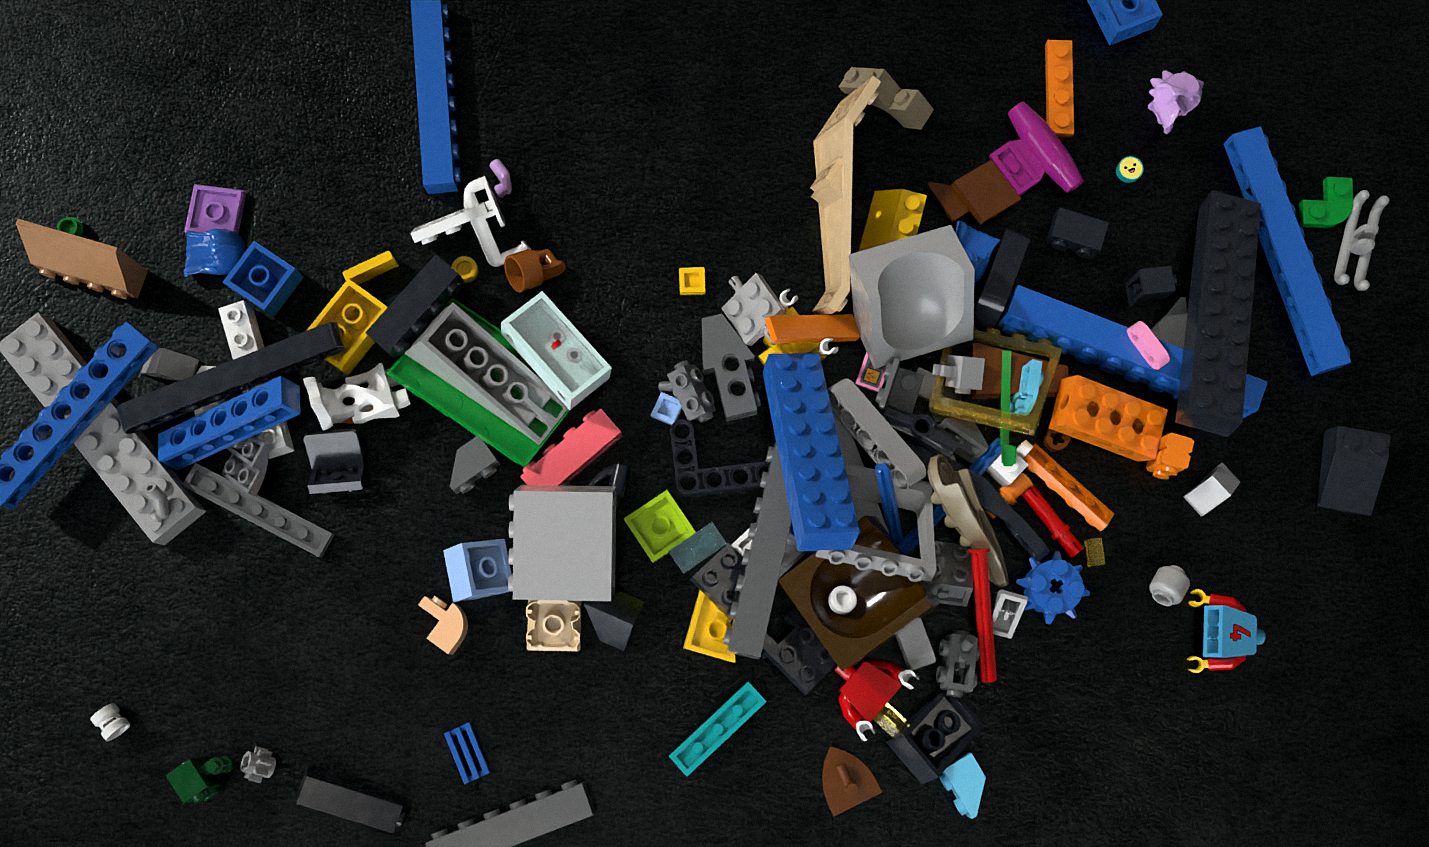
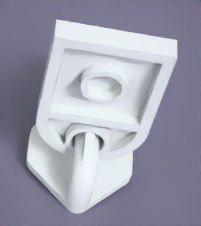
M485 176L473 180L466 186L464 191V209L416 227L410 233L414 243L421 241L423 245L436 240L438 233L445 231L446 235L461 230V224L470 221L488 263L494 267L504 265L505 258L508 255L526 249L531 250L527 243L522 240V244L500 253L486 218L496 215L501 227L505 226V220ZM485 189L489 200L485 203H479L475 192Z

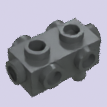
M688 360L674 366L675 370L667 374L670 381L659 382V391H673V395L679 400L688 421L699 420L702 423L713 418V412L716 411L714 398L707 391L703 383L701 371L695 364L690 365Z
M953 630V633L946 635L945 639H942L939 644V654L943 655L942 666L937 668L936 681L940 682V689L947 690L948 696L963 697V693L973 692V688L977 684L975 664L980 656V648L977 645L978 638L967 631ZM954 674H956L957 681L955 683H953Z

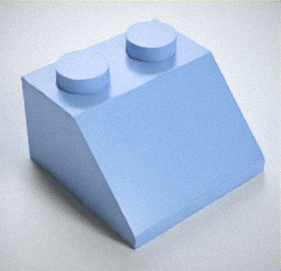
M505 539L461 543L443 550L453 602L474 600L509 592L508 580L509 575L512 574Z

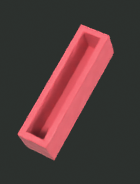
M599 409L597 412L593 410L583 418L584 423L577 429L575 427L569 429L563 435L564 440L557 446L555 444L549 446L543 452L544 457L537 463L535 461L530 462L522 470L524 473L520 477L527 485L559 486L567 480L570 481L623 436L621 431L602 409Z

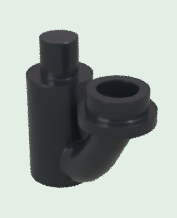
M613 464V466L606 467L597 473L587 486H599L603 481L610 478L609 486L617 487L616 508H619L620 499H625L631 468L620 464Z

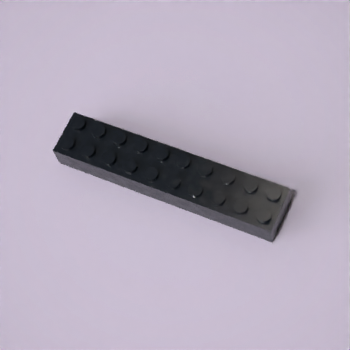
M1211 190L1200 205L1198 212L1175 423L1228 437L1242 424L1261 203Z

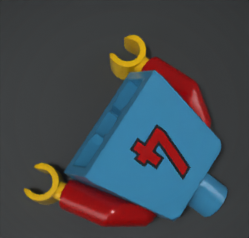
M1195 589L1190 593L1197 594L1201 599L1200 602L1189 601L1188 603L1191 606L1199 607L1203 603L1209 604V606H1204L1203 657H1208V660L1190 656L1187 660L1196 659L1199 662V666L1197 669H1188L1189 671L1199 673L1204 668H1209V671L1234 669L1245 661L1246 655H1254L1256 653L1257 645L1264 643L1265 632L1262 629H1257V618L1247 613L1246 608L1235 598L1215 594L1206 596L1200 589Z

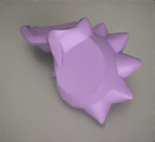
M1165 70L1162 72V79L1152 78L1150 80L1154 88L1149 91V94L1154 97V100L1148 105V109L1155 113L1158 123L1163 125V132L1165 134L1170 133L1173 123L1178 116L1186 115L1200 103L1201 89L1204 83L1185 71L1172 74Z

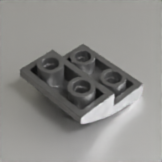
M254 435L226 448L232 452V455L225 463L221 474L247 494L256 497L267 470L269 445Z

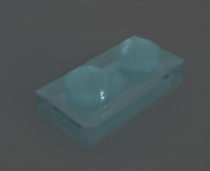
M711 522L671 549L669 554L682 573L685 574L727 545L713 522Z

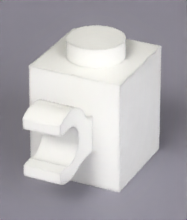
M1025 440L1016 448V464H1013V466H1003L1000 454L987 468L986 472L1002 486L1010 485L1028 466L1023 458L1033 446Z

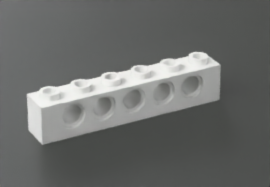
M243 300L218 308L233 360L264 348L256 316L250 305ZM250 388V389H248V390H245V391H243L242 393L244 394V393L250 391V390L253 389V388ZM286 421L255 435L269 445V459L295 451Z

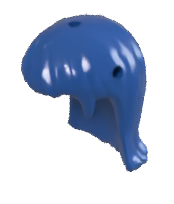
M957 221L955 233L975 269V283L985 274L991 254L1001 240L989 236L987 233L977 231L962 221Z
M211 229L205 233H195L188 230L184 277H189L196 273L229 274L246 252L244 241L238 234L228 229Z

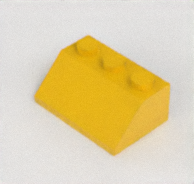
M905 189L875 191L859 251L917 235L927 195Z

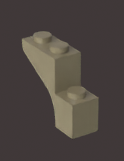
M851 67L846 72L839 88L848 95L872 76L880 80L881 83L876 89L879 94L871 105L888 112L904 128L922 129L934 110L919 90L901 89L885 69Z

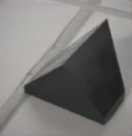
M620 591L614 593L611 601H590L584 603V606L599 640L624 651L645 601Z

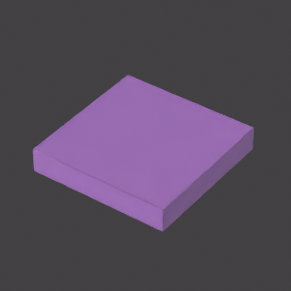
M194 184L184 232L187 234L189 230L195 233H205L211 229L218 228L228 229L238 234L246 192L244 190Z

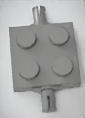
M755 273L744 285L738 276L732 277V280H729V284L735 290V294L721 308L746 345L752 346L759 338L765 335L771 345L777 344H772L765 320L769 316H782L786 309L762 275Z

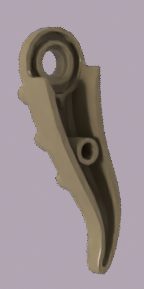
M942 454L931 457L927 467L928 478L934 490L931 502L936 505H942L946 513L944 523L946 527L955 528L961 535L959 542L961 546L971 547L972 549H990V552H987L989 580L998 587L1007 586L1009 579L1002 550L976 493L969 470L954 471L948 459Z

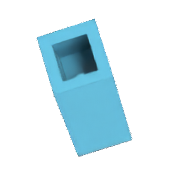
M965 752L955 758L939 778L947 791L952 789L957 798L953 802L960 814H966L967 817L973 819L978 813L986 777L972 753Z

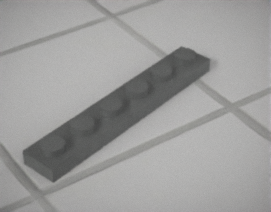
M195 463L182 484L183 487L320 558L323 557L334 537L333 533L259 495L255 497L247 494L227 478L200 464Z

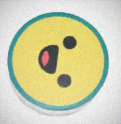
M1125 157L1117 165L1116 174L1121 181L1133 183L1142 175L1143 164L1136 157Z

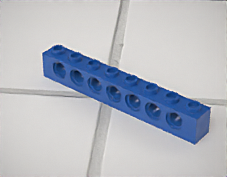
M128 322L114 330L109 341L95 351L94 357L90 362L76 372L75 378L70 384L58 392L57 398L50 406L45 407L39 413V418L30 427L22 431L20 439L1 455L0 506L14 509L156 352L159 348L158 345ZM126 348V354L119 358L120 351ZM108 368L107 375L101 378L102 371ZM90 388L89 395L83 398L84 391ZM71 408L70 416L65 419V412ZM52 429L51 437L46 439L47 432ZM33 449V457L28 460V454ZM15 470L14 478L9 480L10 473Z

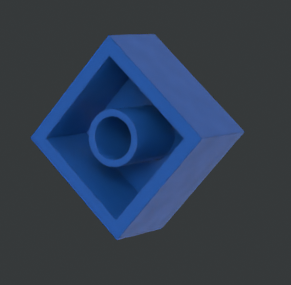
M253 241L223 283L232 291L274 318L304 277L296 268Z

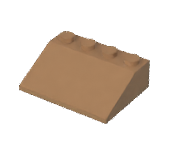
M17 219L16 226L30 263L40 269V274L50 278H55L56 275L62 276L64 281L74 285H79L80 282L86 283L88 288L98 292H103L104 289L110 290L112 295L122 299H127L128 296L138 299L148 270L119 248Z

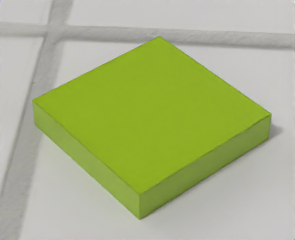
M668 490L624 518V521L652 563L696 535L695 530Z

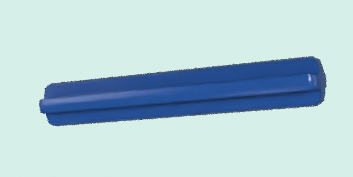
M887 462L878 463L875 466L886 526L895 543H900L903 540L891 469Z

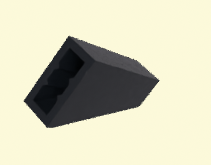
M309 768L306 769L297 792L296 804L393 833L395 826H401L405 811L402 810L403 805L401 801Z

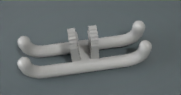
M1367 190L1360 191L1353 200V209L1347 218L1334 273V280L1338 285L1347 284L1350 278L1345 273L1350 253L1360 255L1354 277V286L1358 291H1364L1370 286V283L1365 278L1372 249L1375 246L1374 240L1379 229L1380 215L1384 207L1389 203L1387 196H1381L1374 203L1367 224L1356 229L1362 205L1370 196Z

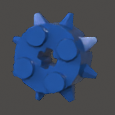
M1058 551L1054 552L1049 561L1043 563L1036 561L1033 557L1029 558L1032 569L1025 578L1016 580V584L1025 589L1024 596L1028 597L1024 610L1033 608L1037 612H1042L1046 624H1051L1056 614L1064 612L1072 618H1076L1077 615L1074 607L1079 603L1081 597L1089 596L1090 591L1084 588L1083 580L1079 574L1083 567L1081 565L1073 567L1070 563L1062 560ZM1051 583H1055L1057 586L1055 592H1051L1049 589L1052 586Z

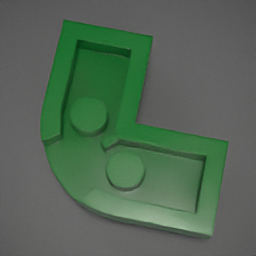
M1326 177L1323 180L1324 201L1302 200L1299 202V225L1301 227L1331 228L1347 219L1353 209L1352 178Z

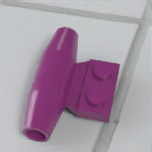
M1024 101L1014 106L1008 112V116L1021 140H1010L990 154L989 159H992L1016 193L1021 196L1040 182L1044 173L1054 180L1066 193H1070L1080 186L1084 180L1071 154L1047 122Z

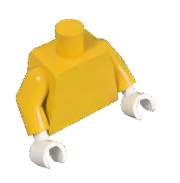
M790 289L783 291L780 294V302L786 309V312L782 316L799 315L793 307L788 308L789 305L797 302L798 296H794L789 301L786 298V294ZM765 335L763 342L768 349L760 354L758 358L765 366L768 354L819 353L822 361L826 358V354L836 353L838 347H834L831 350L828 349V343L833 338L824 339L822 342L777 343L771 345Z

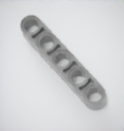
M843 379L827 388L833 414L876 464L884 462L889 464L893 484L898 489L906 490L926 476V468L923 462L851 380Z

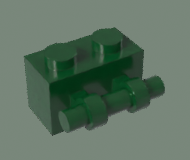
M209 756L191 758L168 773L166 777L183 804L193 801L197 804L202 800L206 802L220 793L218 788L225 784L220 773L230 772L235 766V760L229 756L212 759Z

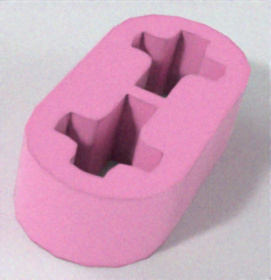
M1138 321L1127 329L1130 340L1152 368L1158 370L1169 363L1170 357L1167 351L1145 323Z

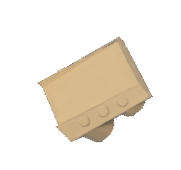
M528 600L526 607V616L528 617L526 633L527 650L579 651L582 601Z

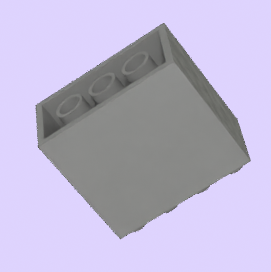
M520 485L514 490L513 494H510L509 510L514 511V519L509 523V538H513V548L509 549L508 560L509 565H513V574L509 575L508 590L513 592V599L612 600L615 593L617 487Z

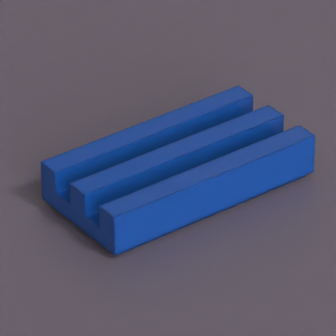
M471 722L444 733L464 784L491 773ZM465 730L482 768L480 772H478L463 736L462 732ZM454 735L457 736L472 773L471 776L468 775L453 738Z

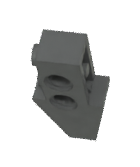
M723 314L702 318L704 375L715 374L726 422L756 415L757 407L761 406L758 392L752 391L750 383L754 382L752 368H746V365L754 364L755 357ZM728 361H735L739 368L735 371H728L724 365ZM735 385H740L745 389V393L741 396H735L732 394L731 388Z

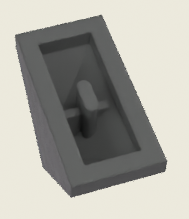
M971 416L945 418L938 426L961 441L955 453L971 464L988 450L989 446Z

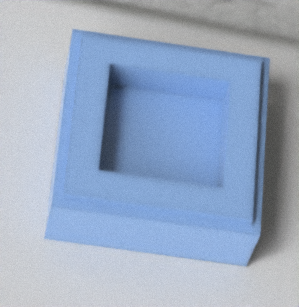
M661 392L651 417L672 426L678 420L683 409L677 398Z

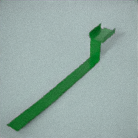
M1002 351L1000 447L1001 463H1003V466H1013V464H1016V446L1009 445L1011 351Z

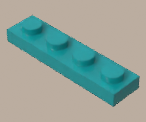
M747 682L672 752L669 757L688 776L767 701Z

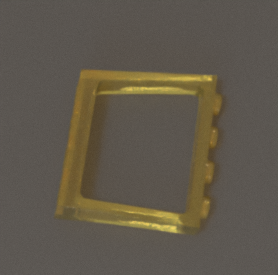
M973 325L972 341L1050 358L1032 413L1024 416L942 397L946 376L940 375L936 376L929 403L930 412L1035 436L1062 355V348L1053 347V342L1045 339H1038L1037 343L1027 341V337L1021 334H1012L1011 337L1002 336L1001 331L993 328H987L986 332L978 331L976 326ZM954 345L943 348L939 365H947L948 355H952Z

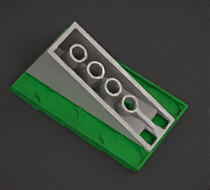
M454 298L449 299L440 314L431 320L424 332L413 341L407 351L401 355L386 373V375L414 395L422 398L445 416L452 418L486 444H490L522 467L528 465L570 411L504 338L499 328Z

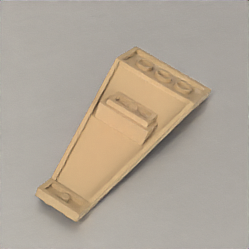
M874 76L870 77L838 104L814 140L816 180L810 188L814 191L811 197L819 203L826 287L825 293L812 311L816 315H832L836 311L840 312L848 301L845 297L850 291L849 254H851L853 125H858L865 115L862 110L867 104L871 105L879 94L876 89L881 81Z

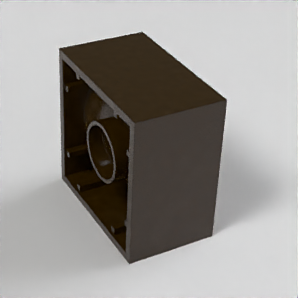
M865 515L857 521L860 532L854 543L855 545L904 555L876 516ZM816 552L778 580L841 671H845L861 662L940 604L923 580L913 582L908 577L902 575L886 576L879 570L870 568L859 570L855 565L847 563L832 564L829 559L816 557ZM838 586H847L856 594L857 604L848 614H837L828 604L829 594Z

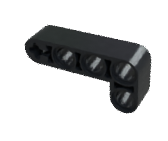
M1008 228L1004 231L981 292L974 304V323L990 330L995 326L1009 298L1030 237Z

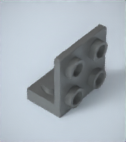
M895 357L893 364H887L884 373V384L886 386L885 389L880 387L875 401L876 408H879V413L884 416L888 404L912 414L924 379L922 374L900 368V359Z
M935 541L937 570L931 582H924L939 603L967 607L973 590L971 553H968V550L972 549L971 547Z

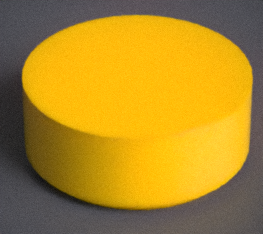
M459 257L452 264V268L459 273L464 281L463 283L472 282L478 275V266L470 257Z

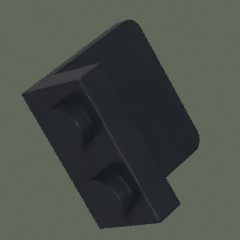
M355 429L317 431L305 434L304 443L312 468L307 485L310 494H327L338 491L352 492L363 489L367 469L358 432Z

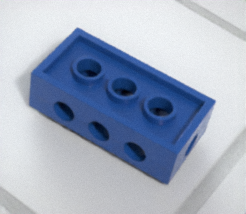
M1087 0L1109 46L1154 29L1163 16L1156 0Z

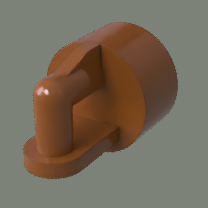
M526 249L506 256L504 262L507 279L512 288L517 292L538 287L543 281L561 275L566 269L565 263L562 260H557L549 249ZM545 261L546 265L541 266V262Z

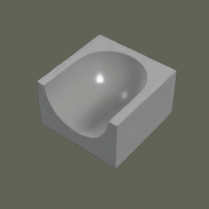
M951 225L849 254L854 320L874 369L886 366L888 363L892 364L895 357L902 361L973 340L975 269Z

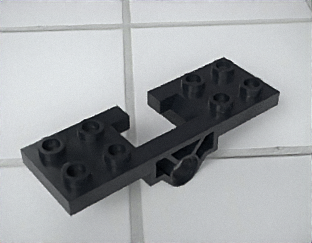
M728 543L691 578V581L728 617L726 622L732 627L734 618L729 617L733 601L738 602L740 592L735 591L738 576H744L746 565L741 564L743 556ZM793 608L783 618L789 626L775 640L766 633L761 657L763 659L768 657L806 695L834 667L836 662L805 618Z

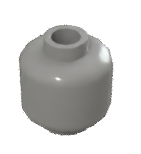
M1174 565L1163 566L1157 570L1149 585V589L1156 602L1164 606L1179 604L1183 600L1190 586V580L1182 568Z

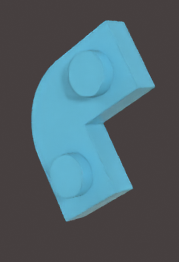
M1032 359L1022 367L1019 392L1010 397V424L1016 425L1024 420L1033 409L1039 387L1044 378V373L1041 371L1042 361Z

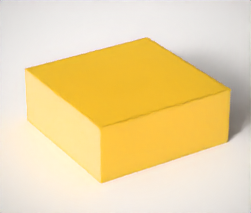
M704 267L679 268L680 295L705 294Z

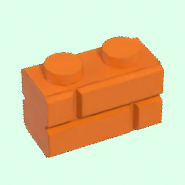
M1175 433L1161 437L1156 459L1148 460L1146 469L1153 472L1154 477L1160 479H1169L1171 475L1176 476L1178 472L1188 468L1191 457L1188 454L1192 453L1194 441L1192 438Z

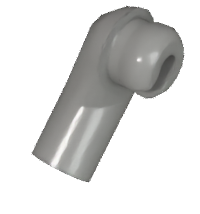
M150 482L144 487V492L156 505V508L150 511L151 518L155 522H161L170 515L168 497L156 483Z

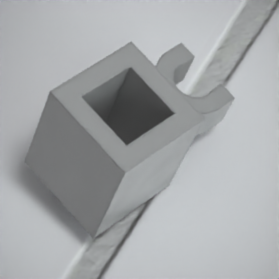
M948 355L947 365L933 364L932 375L946 376L945 386L954 387L955 393L971 394V389L982 390L985 359Z

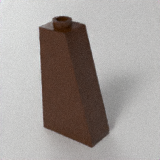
M973 343L969 347V357L985 359L982 390L971 389V399H1001L1002 351L1007 350L980 343ZM1011 352L1010 397L1019 392L1022 367L1032 359L1042 361L1041 371L1044 373L1037 398L1057 397L1061 379L1072 377L1071 374H1068V366Z

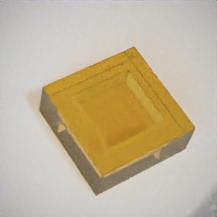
M1092 538L1084 541L1088 567L1104 565L1105 558L1102 538Z
M888 703L873 719L892 737H895L900 732L906 721Z

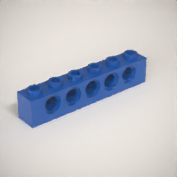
M279 376L159 433L158 462L180 470L301 414L299 386Z

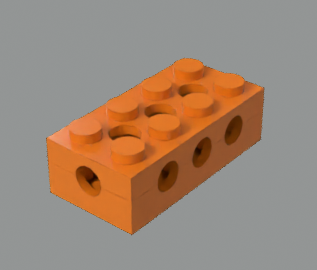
M1076 375L1061 379L1049 429L1138 462L1155 460L1168 410Z

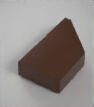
M935 182L927 183V189L952 224L971 212L952 186Z

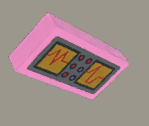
M866 352L855 385L878 394L885 379L884 373L887 365L874 369Z

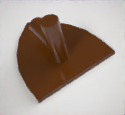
M834 747L829 748L824 760L822 783L824 795L833 816L882 793L875 777L863 762L844 750Z

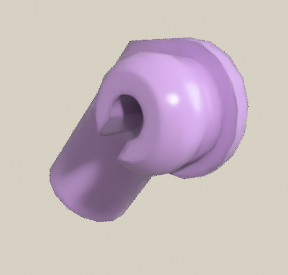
M495 159L490 163V168L499 179L500 184L495 185L494 189L497 195L503 198L512 191L510 173L499 159Z

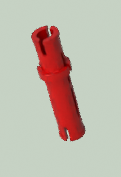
M1035 485L1021 495L1053 534L1051 535L1053 540H1058L1070 558L1084 549V546L1080 544L1069 530L1071 528L1069 524L1065 525Z

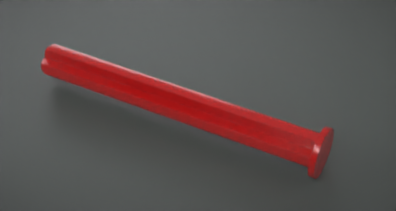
M974 548L969 549L968 553H971L977 638L980 648V677L982 682L991 683L996 681L997 676L987 552H990V549Z

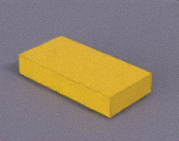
M386 251L343 271L345 280L349 278L359 285L397 267L398 264L391 252Z

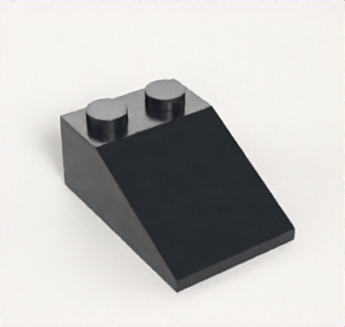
M1336 426L1325 431L1317 507L1371 516L1388 462L1390 435Z
M942 689L908 719L886 743L919 782L924 784L938 778L984 727V724L960 697L948 696L947 690Z

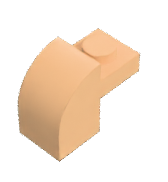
M424 596L418 605L440 620L427 639L447 654L453 655L466 636L468 629L467 617L462 608L455 603H452L448 610H446L447 604L438 597L434 596L431 599Z

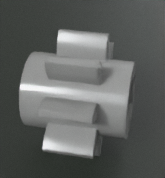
M257 746L254 749V753L246 752L240 766L241 771L245 772L244 778L261 783L263 777H271L276 766L275 758L271 757L272 752Z

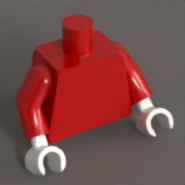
M871 659L868 662L862 661L857 668L853 666L845 671H841L837 666L834 670L845 680L838 689L841 692L839 703L843 716L857 730L863 741H867L863 735L866 729L872 730L875 734V730L870 722L902 684L908 689H913L914 687L907 683L910 677L919 679V676L912 670H905L892 662Z

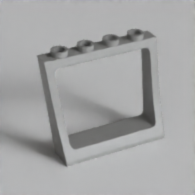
M844 462L852 497L882 504L875 469ZM920 480L906 490H900L893 484L897 507L912 510L917 515L921 559L855 544L852 549L816 551L815 556L829 559L832 564L847 563L855 565L859 570L870 568L882 571L886 576L897 574L906 576L913 582L921 580L931 582L937 568L933 503L931 502L932 486L930 482Z

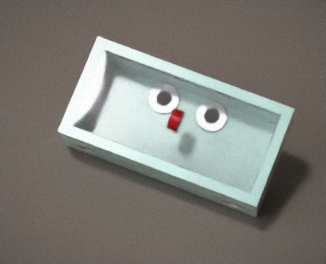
M543 291L501 322V334L569 410L610 378L611 366Z

